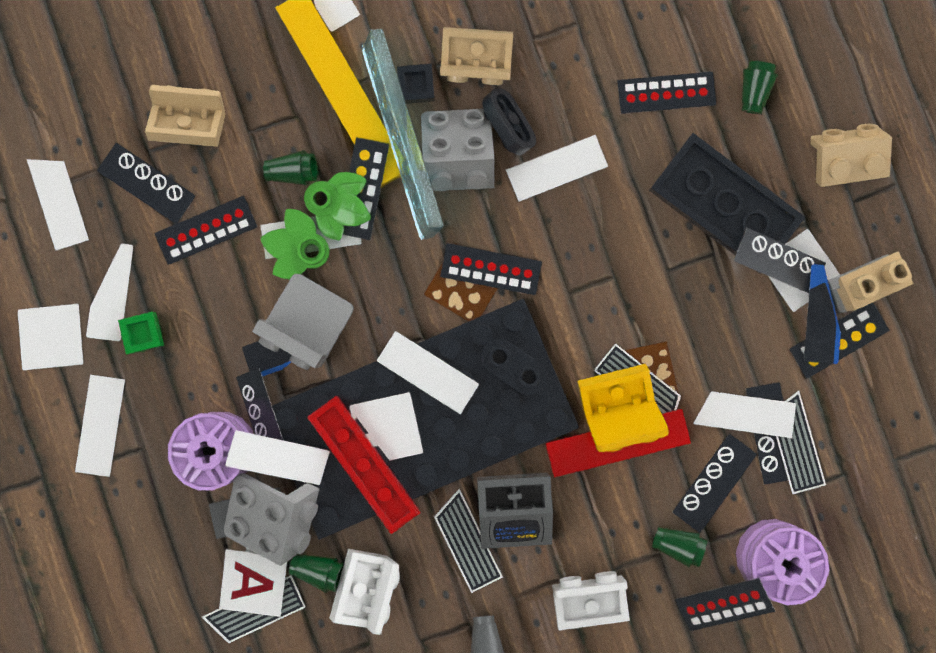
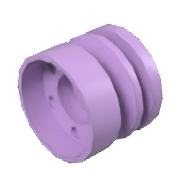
M230 412L201 413L185 419L174 430L168 443V461L173 473L183 484L196 490H215L234 482V479L239 474L248 472L247 470L225 466L235 430L253 434L252 428L241 417ZM215 447L216 454L211 456L204 455L203 448Z
M778 519L761 520L750 526L739 540L736 557L737 566L746 581L760 578L769 599L784 605L803 604L816 597L825 586L829 573L828 555L822 543L810 532ZM784 559L792 562L789 569L782 566Z

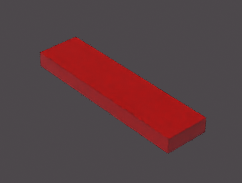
M335 396L307 417L390 534L421 513L338 396Z
M676 409L661 413L668 426L669 434L650 443L642 442L626 446L618 451H598L590 431L545 442L553 477L691 444L683 410Z

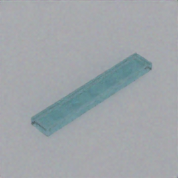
M383 29L371 30L361 49L419 238L421 240L433 238L444 225Z

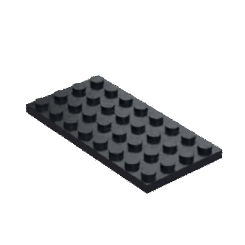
M524 298L417 343L418 346L479 384L461 414L377 361L272 405L283 441L330 451L320 485L311 484L319 488L316 501L318 510L311 522L319 540L377 515L307 418L335 396L340 398L351 414L350 405L410 393L423 453L389 461L379 446H375V448L412 500L579 428ZM494 339H504L543 365L547 373V381L544 388L534 395H524L487 371L481 361V353L485 345ZM502 350L494 351L492 355L493 361L497 364L505 362V352ZM526 370L522 375V379L526 384H532L536 376L533 371ZM356 417L355 420H356V422L358 423V425L361 427V429L363 430V432H364L365 434H369L368 431L365 429V427L361 424V422H360V421L358 420V418ZM294 480L297 489L307 483Z

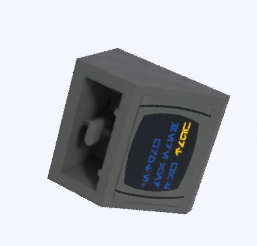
M548 473L477 477L481 549L552 544L553 508L551 477Z

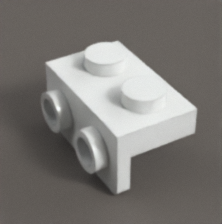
M348 549L329 619L333 623L365 627L371 633L380 635L383 625L387 623L390 616L389 603L392 592L399 583V564L386 555Z
M614 571L600 572L595 574V579L581 581L580 576L564 577L560 579V584L552 585L558 630L630 621L626 597L627 581L622 575L617 576V573Z

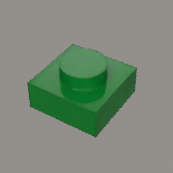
M152 311L118 320L126 355L164 346L156 312Z

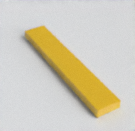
M288 0L275 7L354 145L356 137L390 144L381 188L410 172L312 1Z

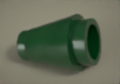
M749 61L747 69H743L742 112L762 115L763 108L778 77V74L775 73L777 67L775 64L763 61Z
M305 150L271 160H265L263 172L266 181L308 185L311 181L317 180L318 164L314 153H306Z
M658 527L652 547L687 567L691 565L700 567L708 540L700 538V533Z
M297 554L291 561L289 574L324 593H328L329 590L337 592L344 564L339 563L337 558Z

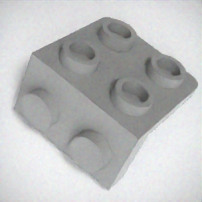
M483 109L424 112L421 115L425 192L494 188L492 126L490 120L486 118Z
M294 274L267 320L259 319L252 332L261 337L258 342L274 352H278L279 348L291 354L289 360L305 370H308L310 366L319 368L322 367L350 319L354 307L348 301L305 276Z
M241 473L233 482L224 533L228 538L281 566L295 555L303 553L310 543L311 535L309 530L318 510L316 501L319 488L306 483L290 494L285 495L253 477Z

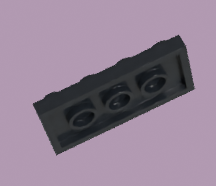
M694 133L689 136L649 189L651 193L735 256L747 228L786 244L805 219L804 215Z

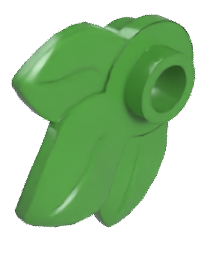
M350 172L337 173L328 182L317 181L306 189L304 194L305 205L312 214L316 215L317 227L324 236L340 241L344 233V225L358 226L370 221L371 216L367 207L357 197L367 181L361 175ZM319 192H324L327 196V202L322 206L317 204L315 199Z
M287 209L285 211L284 222L286 229L281 228L270 231L260 238L267 252L278 259L273 268V275L283 279H291L294 274L302 275L307 268H319L329 258L330 248L327 241L316 233L314 221L307 214L299 210ZM310 245H316L319 249L318 255L314 258H310L306 254V249Z

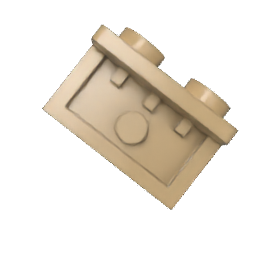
M444 27L440 75L447 76V80L450 82L458 83L468 82V77L482 78V83L488 85H501L503 80H510L513 32Z
M169 85L150 86L149 95L152 101V108L145 129L148 141L218 147L225 119V109L219 91Z
M862 124L857 126V129L849 131L829 129L823 131L822 135L811 136L810 144L817 149L816 183L821 187L890 177L892 136L879 128L878 125Z

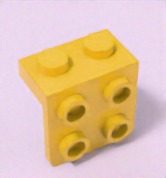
M646 364L577 381L584 415L598 451H618L626 446L642 442H654L669 434L668 426L654 399L650 371Z

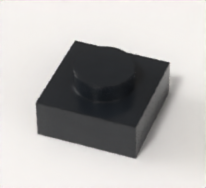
M432 63L397 66L400 104L435 101Z

